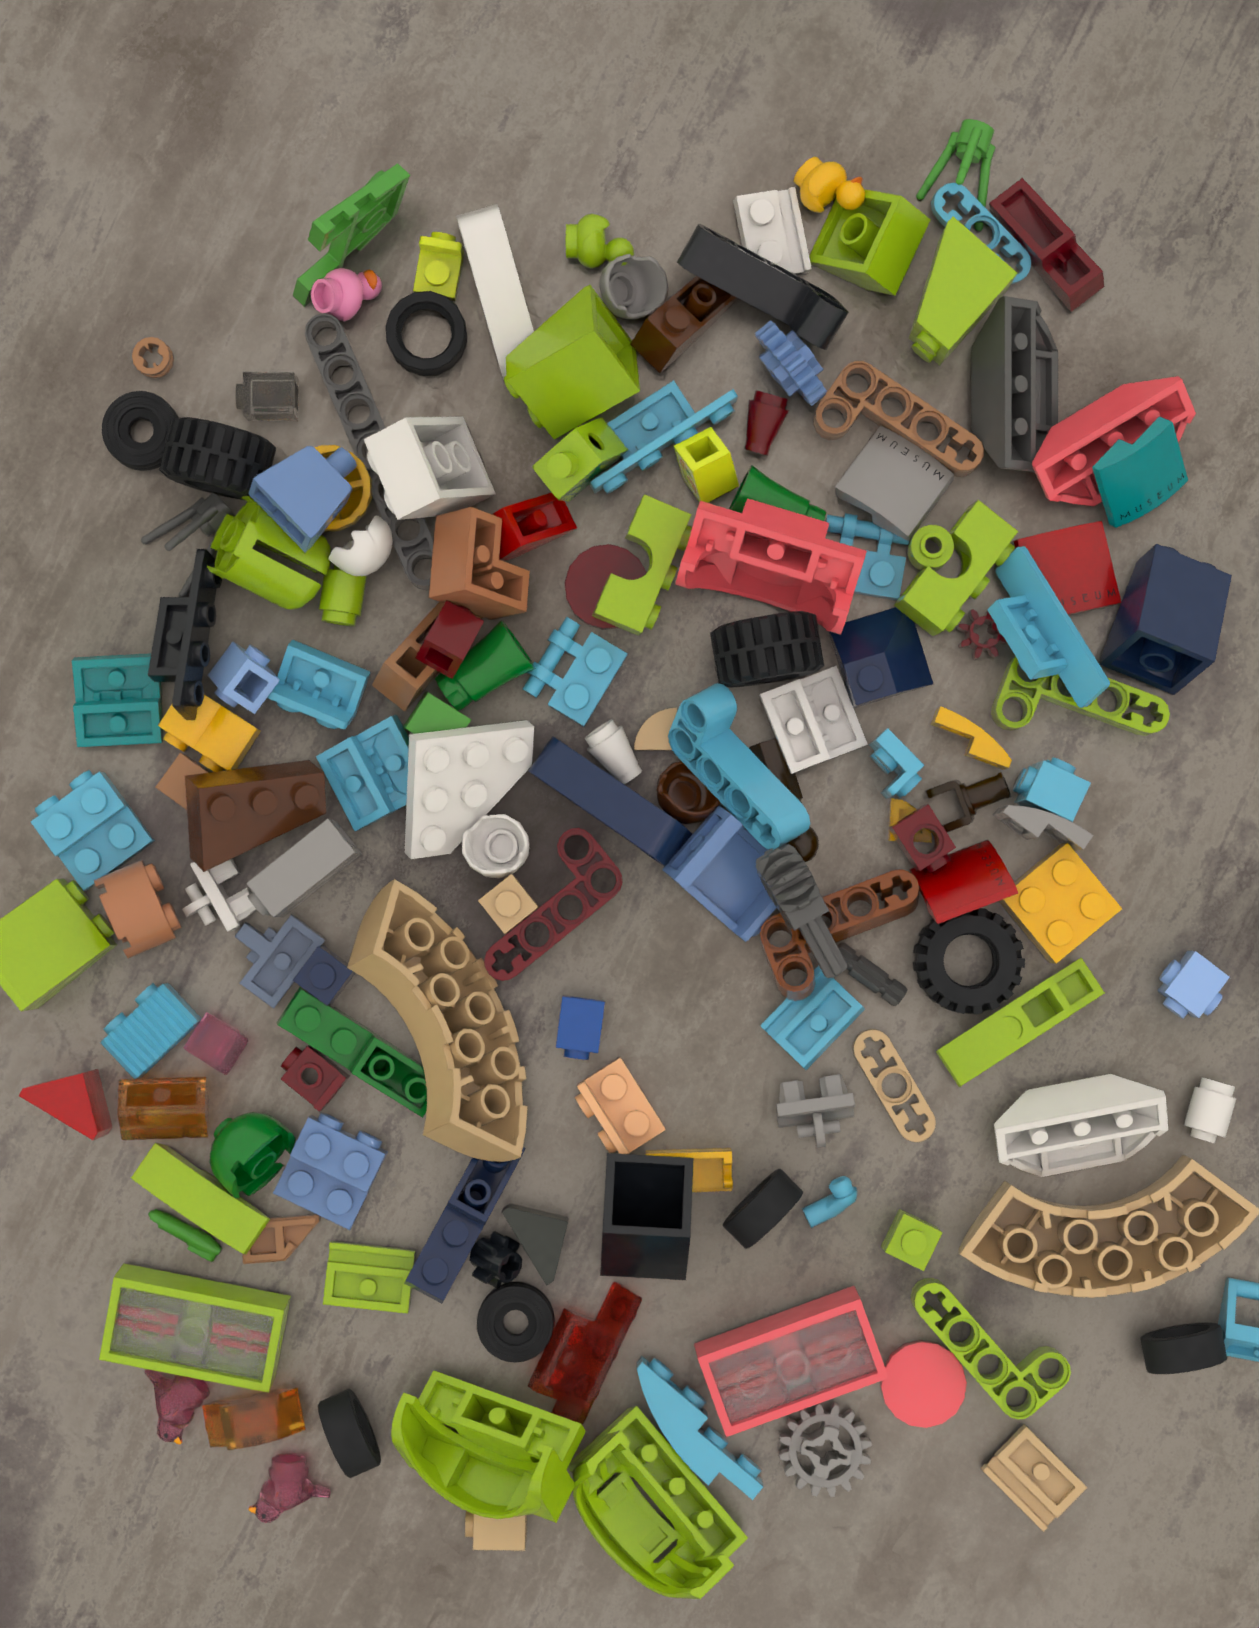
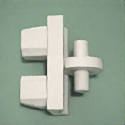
M233 858L205 872L195 862L190 864L207 895H202L196 883L185 888L192 901L191 904L182 909L186 917L198 912L204 925H209L216 921L209 907L213 905L227 932L240 928L243 925L242 920L248 918L257 910L247 897L252 893L249 888H245L228 897L222 886L223 882L240 873Z

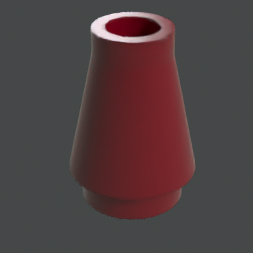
M755 391L753 400L748 402L747 432L744 449L768 456L770 447L789 413V410H786L788 399Z

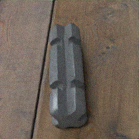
M840 943L838 945L847 963L846 969L849 970L848 974L874 993H881V998L889 1004L896 1006L901 1002L907 992L906 986L896 979L890 980L888 978L889 974L864 956L860 955L858 957L855 955L856 951L847 944Z

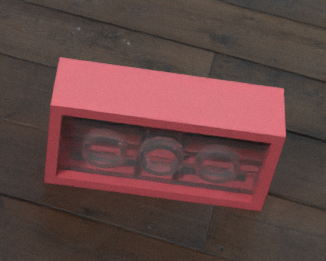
M855 1286L694 1343L697 1359L726 1437L889 1378Z

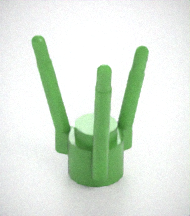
M963 120L959 132L951 133L946 148L917 193V199L923 200L950 157L957 150L956 156L962 160L956 177L958 185L964 183L971 163H979L980 159H982L977 200L986 208L990 166L996 148L991 144L994 129L978 120ZM983 222L975 223V230L981 231L983 229Z

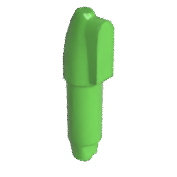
M157 1209L149 1212L150 1220L157 1223L158 1228L187 1243L189 1251L211 1262L221 1252V1246L201 1229L194 1228L167 1212Z

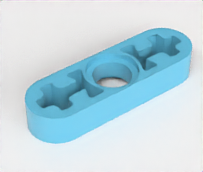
M948 183L942 186L934 194L931 201V209L936 219L944 227L953 216L958 221L963 219L955 210L946 213L942 208L946 203L942 197L943 194L948 197H952L955 194L958 195L961 200L957 206L965 215L969 213L971 208L977 213L967 220L964 226L970 230L974 223H986L992 230V240L987 246L992 250L1002 239L1006 245L999 250L1008 258L1013 255L1019 258L1016 264L1019 273L1011 284L1024 279L1031 268V258L1027 250L966 187L957 183Z

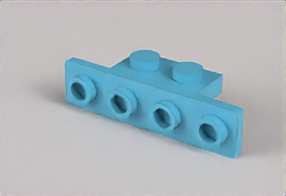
M673 380L607 423L628 448V451L621 456L623 461L590 482V487L594 493L604 489L606 494L613 492L628 481L625 474L637 466L642 471L650 468L663 458L661 451L671 444H678L698 433L696 428L708 420H711L713 425L730 416L735 411L732 405L737 402L738 395L732 389L695 413Z
M1025 546L1017 547L995 571L1010 598L996 600L987 610L996 623L999 633L1007 641L1018 659L1020 667L1026 672L1030 680L1058 674L1079 708L1087 707L1109 687L1110 681Z

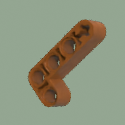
M898 869L822 897L829 909L822 916H826L832 921L828 929L835 942L842 941L912 913L918 906L919 901L918 881L912 873L906 870ZM900 886L903 892H907V898L900 900L897 895H893V888ZM876 893H881V901L884 900L883 909H879ZM862 900L869 903L872 909L865 916L859 917L849 912V906L855 901ZM780 913L767 919L761 927L760 936L763 951L781 994L789 1000H804L813 992L816 983L813 965L808 955L811 950L799 928L796 930L791 929L786 925ZM783 930L791 934V941L783 947L773 946L769 942V937L776 931ZM792 969H800L807 974V979L799 986H791L784 981V976Z

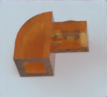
M297 1388L270 1390L269 1393L261 1392L244 1399L213 1401L202 1405L210 1448L227 1447V1450L247 1448L276 1441L306 1430Z

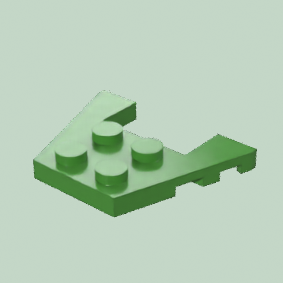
M398 163L386 172L383 170L377 172L364 187L312 222L308 241L320 252L329 244L330 247L328 253L296 281L293 296L304 307L312 301L311 289L315 281L324 279L326 274L334 269L342 268L345 257L355 249L360 252L397 215L410 174Z

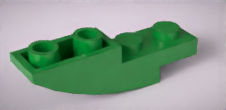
M299 987L276 1022L277 1025L423 1118L427 1111V1087L423 1065L336 1007L326 1006L308 991Z

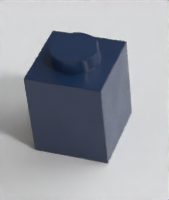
M324 945L316 948L293 981L326 1006H329L335 1002L355 975V972L347 968L348 963Z

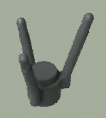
M213 492L206 499L201 497L193 506L143 536L141 542L148 544L191 518L192 522L165 544V549L170 551L198 528L209 537L212 533L217 532L227 513L235 517V514ZM210 543L207 550L214 556L217 551L210 548ZM193 571L179 592V597H187L189 594Z

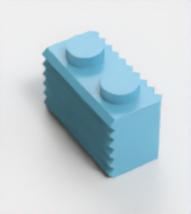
M152 983L135 999L139 1006L129 1016L126 1017L122 1012L103 1029L108 1035L100 1043L134 1080L142 1078L202 1021V1018L169 983H164L159 987Z

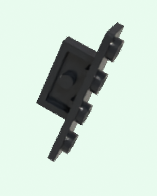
M197 549L189 597L160 598L148 676L154 682H175L172 706L185 720H195L197 708L203 702V670L210 660L208 639L210 627H213L216 622L214 601L216 589L220 588L222 578L211 573L207 566L215 568V559L207 549Z

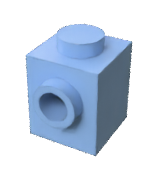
M235 642L230 644L208 674L209 678L217 686L214 693L220 699L234 708L237 704H240L254 714L280 679L268 667L267 664L270 661L268 656L252 645H249L245 650Z
M1187 951L1179 962L1174 959L1164 969L1159 977L1163 984L1158 989V992L1166 997L1162 1004L1180 1018L1184 1019L1187 1014L1191 1017L1200 1018L1203 1013L1208 1016L1218 1006L1223 997L1219 991L1230 977L1198 952Z

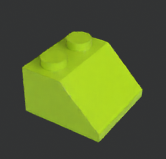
M864 189V203L855 210L844 209L839 205L836 198L809 255L811 265L865 290L896 296L931 219L900 195Z

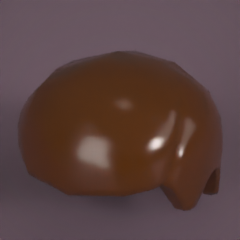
M682 761L672 763L658 778L656 787L658 804L665 813L680 823H699L706 819L721 803Z

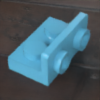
M888 728L869 744L875 751L870 756L872 760L885 773L889 774L894 771L898 775L881 792L886 799L895 794L899 798L905 796L922 780L917 772L924 764Z

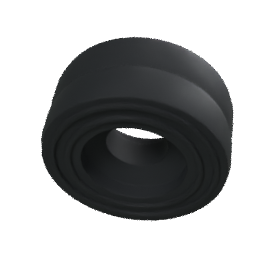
M147 391L126 393L112 402L105 412L102 421L104 444L111 455L126 467L140 471L159 468L171 421L179 417L162 397ZM145 419L152 423L154 431L148 441L139 443L132 439L130 430L136 421Z
M523 1282L502 1284L500 1288L493 1289L486 1296L479 1309L477 1332L480 1341L490 1354L500 1360L513 1363L528 1361L538 1356L549 1344L554 1330V1311L545 1294L533 1285ZM512 1310L522 1311L528 1318V1327L520 1334H512L504 1327V1316Z

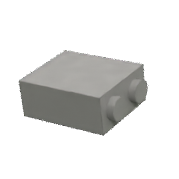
M328 818L248 881L246 884L252 890V893L247 897L261 915L267 914L268 916L272 915V917H284L360 857L362 853L338 822Z

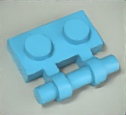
M845 513L844 517L827 514L826 522L830 523L827 532L841 534L839 543L852 546L854 536L878 540L876 552H866L854 593L898 600L906 557L890 555L892 543L908 545L909 541L873 524V522L857 520V515Z
M566 617L558 631L554 629L547 639L550 644L540 661L533 663L536 669L527 672L531 676L523 690L537 698L544 685H548L556 690L548 706L585 727L628 656V653L593 632L590 633L584 645L581 646L572 640L581 625ZM564 652L575 657V660L562 679L554 674L553 670Z

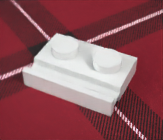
M791 187L788 190H772L736 196L733 203L742 246L793 274L809 273L812 268L795 187Z

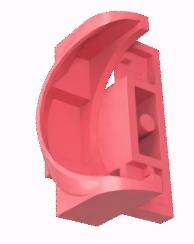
M747 498L742 513L700 501L675 585L687 589L701 588L735 594L790 612H809L816 615L817 624L829 632L841 635L867 551L826 539L830 524L828 522Z

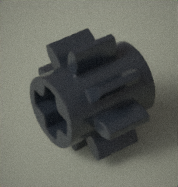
M496 1231L492 1232L490 1238L483 1237L479 1239L470 1252L469 1261H471L473 1266L477 1267L473 1271L472 1276L497 1289L500 1288L502 1282L508 1283L513 1281L522 1268V1258L516 1253L520 1243Z

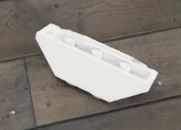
M1113 1074L1026 1090L994 1123L999 1163L1011 1164L1022 1171L1045 1177L1126 1161L1147 1146L1156 1135L1161 1136L1168 1131L1165 1093L1162 1090Z

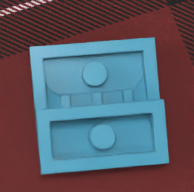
M397 715L388 717L362 733L349 737L316 756L354 831H358L406 806L409 737Z

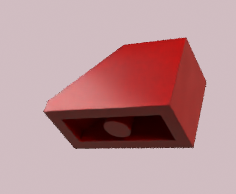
M552 492L505 506L492 514L502 518L499 560L501 561L519 557L577 529L565 501L558 500Z

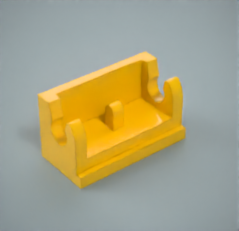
M731 1148L646 1150V1155L694 1158L692 1192L732 1191Z

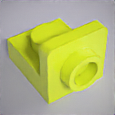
M432 232L431 237L420 236V253L413 292L432 291L446 296L451 301H456L464 249L462 243L455 242V236L442 232Z

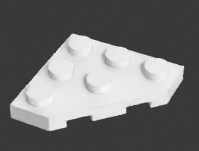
M524 720L409 734L405 854L410 859L451 854L462 842L465 830L470 829L482 816L487 815L532 766L534 726L529 721Z

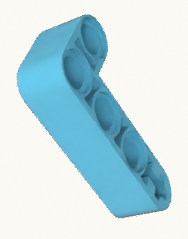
M713 684L683 700L680 704L668 734L671 749L763 847L768 850L780 848L809 829V814L803 804L730 730L737 712L736 700L732 692L725 685Z

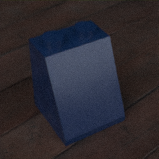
M1155 544L1136 562L1102 652L1099 665L1172 695L1178 693L1215 662L1232 575L1216 569L1212 564L1199 562L1180 554L1174 548Z

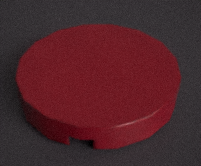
M612 544L593 546L580 553L569 566L565 580L566 599L574 615L587 625L602 630L618 628L592 616L609 575L612 573L624 579L635 580L647 573L639 558L629 550Z

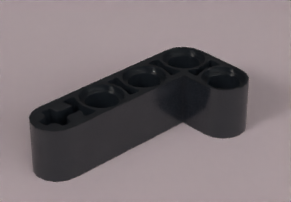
M701 224L696 226L677 260V263L687 271L788 324L800 337L824 350L828 349L849 313L835 297L823 289Z

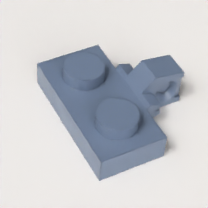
M292 914L278 933L271 927H268L265 933L262 934L245 922L234 937L251 949L246 958L253 963V966L241 980L240 984L274 1009L294 983L293 979L316 948L321 946L326 939Z

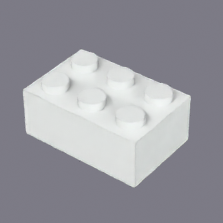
M463 416L406 417L364 439L368 449V462L373 471L379 475L385 489L384 499L386 505L395 514L397 520L436 517L437 515L471 507L496 494Z

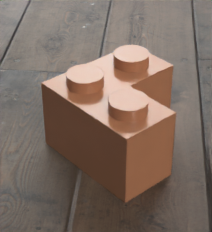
M473 507L436 516L429 589L430 599L445 603L447 600L455 605L468 608L473 614L490 620L527 612L530 571L499 560L502 518Z

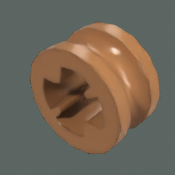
M144 338L133 349V364L147 377H163L173 367L174 357L168 345L158 338ZM157 347L158 354L163 357V360L159 365L154 362V368H147L148 362L143 358V355L147 350L152 353V348Z

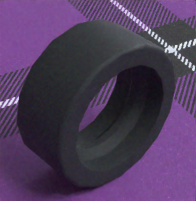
M432 291L414 292L400 299L390 311L385 326L386 341L396 362L407 371L421 376L439 375L451 369L462 357L467 343L466 324L458 306L446 296ZM431 309L440 312L447 318L451 326V339L448 347L441 354L433 358H421L413 355L406 349L402 341L401 331L404 322L412 313L418 310Z
M777 1169L743 1199L726 1218L723 1227L745 1249H748L782 1220L802 1197L803 1191L782 1169Z
M1193 1323L1172 1326L1146 1333L1140 1338L1146 1370L1151 1374H1176L1197 1371L1216 1366L1227 1360L1222 1328L1217 1323Z
M347 1389L320 1401L318 1413L333 1455L344 1474L352 1478L379 1466L381 1463L379 1447L367 1415L355 1393L351 1389Z

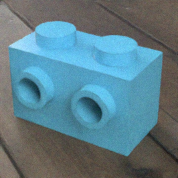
M1052 757L1051 761L1043 760L1032 766L1029 765L1027 769H1022L1013 787V791L1019 793L1014 803L1050 812L1073 822L1091 782L1074 775L1076 768L1071 764Z

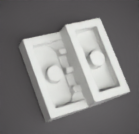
M837 666L806 678L795 680L759 695L790 774L868 745Z

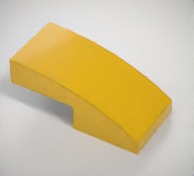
M942 706L936 709L930 725L970 739L964 756L1002 770L1010 767L1012 759L995 739L967 718Z

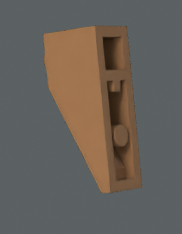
M439 602L388 657L372 684L374 688L404 712L439 673L437 670L418 661L415 657L445 603ZM474 614L476 617H478V618H480V619H483V618H484V617H482V616H479V615Z

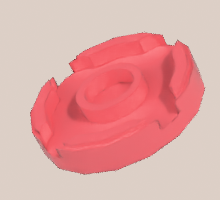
M918 1340L903 1344L890 1354L885 1363V1369L889 1378L880 1381V1387L885 1404L896 1418L910 1426L928 1428L943 1424L957 1413L965 1398L967 1382L962 1365L949 1349L938 1343Z

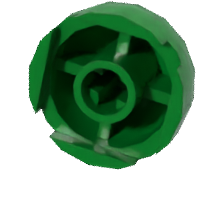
M250 1112L239 1115L234 1119L227 1118L214 1131L215 1139L211 1145L209 1163L215 1177L234 1198H240L239 1192L241 1191L250 1196L267 1185L279 1173L284 1165L276 1161L283 1154L284 1150L291 1154L295 1145V1137L289 1129L271 1115Z

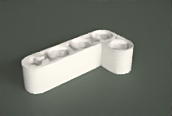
M497 204L457 215L456 219L504 380V376H506V356L530 336L534 330L500 210Z

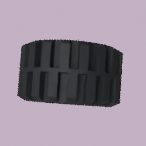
M192 417L172 419L159 471L177 483L205 492H214L217 495L243 500L241 497L250 496L248 493L253 478L272 467L276 447L267 439L257 434L226 424Z
M786 612L739 620L721 625L710 633L718 683L726 687H744L793 679L813 674L824 667L816 615L809 612Z
M984 908L973 910L939 924L932 918L927 927H923L919 933V941L914 945L913 953H915L913 970L917 973V982L920 988L924 989L927 993L926 996L933 1002L957 1013L981 1014L983 1011L994 1010L1000 1007L999 1004L1002 1001L1009 1000L1014 994L1012 992L1014 987L1020 985L1022 980L1020 976L1021 968H1025V958H1022L1021 950L1024 948L1021 940L1017 939L1015 935L1016 930L1013 926L1007 924L999 914L992 913ZM962 935L980 937L988 944L992 953L991 970L988 976L976 985L965 986L956 983L948 976L944 967V954L947 946L952 940Z

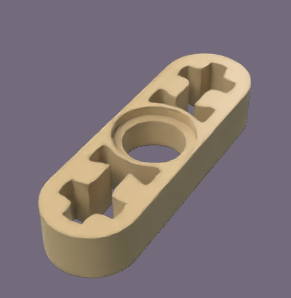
M867 1029L860 1032L853 1041V1055L896 1129L905 1139L912 1142H921L928 1139L935 1129V1116L886 1034L876 1029ZM868 1037L875 1042L879 1040L883 1042L884 1046L879 1049V1054L884 1062L893 1057L896 1063L881 1069L875 1077H873L870 1071L872 1068L878 1067L874 1058L870 1055L863 1057L861 1051L866 1047L864 1040ZM890 1073L901 1074L905 1079L906 1088L899 1097H888L882 1090V1081ZM912 1094L917 1098V1102L909 1103L912 1110L917 1115L925 1114L927 1118L922 1122L924 1130L921 1133H917L914 1129L906 1131L904 1125L909 1122V1118L904 1109L901 1108L896 1114L892 1109L894 1105L905 1103Z

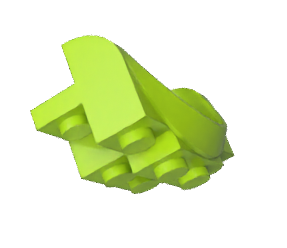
M433 1370L418 1399L403 1392L394 1414L391 1437L393 1445L407 1465L415 1469L422 1479L439 1495L461 1509L482 1517L494 1519L534 1514L557 1523L575 1487L567 1468L586 1431L581 1423ZM445 1425H448V1426H450V1427L455 1428L459 1434H457L456 1432L452 1431L451 1429H449V1428L446 1427Z

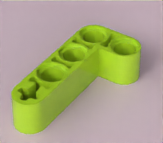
M1016 656L1009 661L991 709L992 719L995 724L1001 729L1009 731L1019 729L1030 722L1034 716L1039 699L1141 736L1150 735L1162 730L1167 725L1170 716L1168 705L1160 697L1108 678L1110 685L1106 690H1110L1116 696L1117 705L1114 711L1106 712L1102 710L1098 705L1097 698L1087 707L1079 708L1073 697H1066L1059 692L1057 681L1060 676L1058 674L1037 678L1033 682L1022 680L1017 672L1019 663ZM1013 699L1021 704L1023 715L1018 722L1009 721L1003 715L1002 707L1005 700ZM1150 706V714L1156 717L1155 721L1144 725V717L1140 714L1130 712L1125 714L1124 718H1122V715L1128 707L1142 710Z
M924 1278L918 1281L912 1288L910 1295L911 1303L917 1313L1009 1417L1018 1420L1028 1418L1058 1393L1069 1381L1071 1375L1070 1364L1055 1348L1049 1346L1038 1347L1015 1366L942 1282L934 1278ZM930 1291L935 1295L941 1291L937 1296L938 1301L948 1311L943 1318L931 1305L928 1304L924 1308L922 1307L926 1303L923 1297L925 1292ZM961 1321L969 1323L971 1331L966 1340L962 1342L950 1340L949 1331L953 1324ZM986 1354L998 1356V1368L993 1373L985 1375L978 1372L977 1366L981 1357ZM1048 1358L1057 1359L1059 1369L1055 1376L1046 1379L1041 1378L1038 1369L1042 1361ZM1014 1387H1023L1027 1390V1397L1024 1403L1016 1407L1007 1405V1393Z

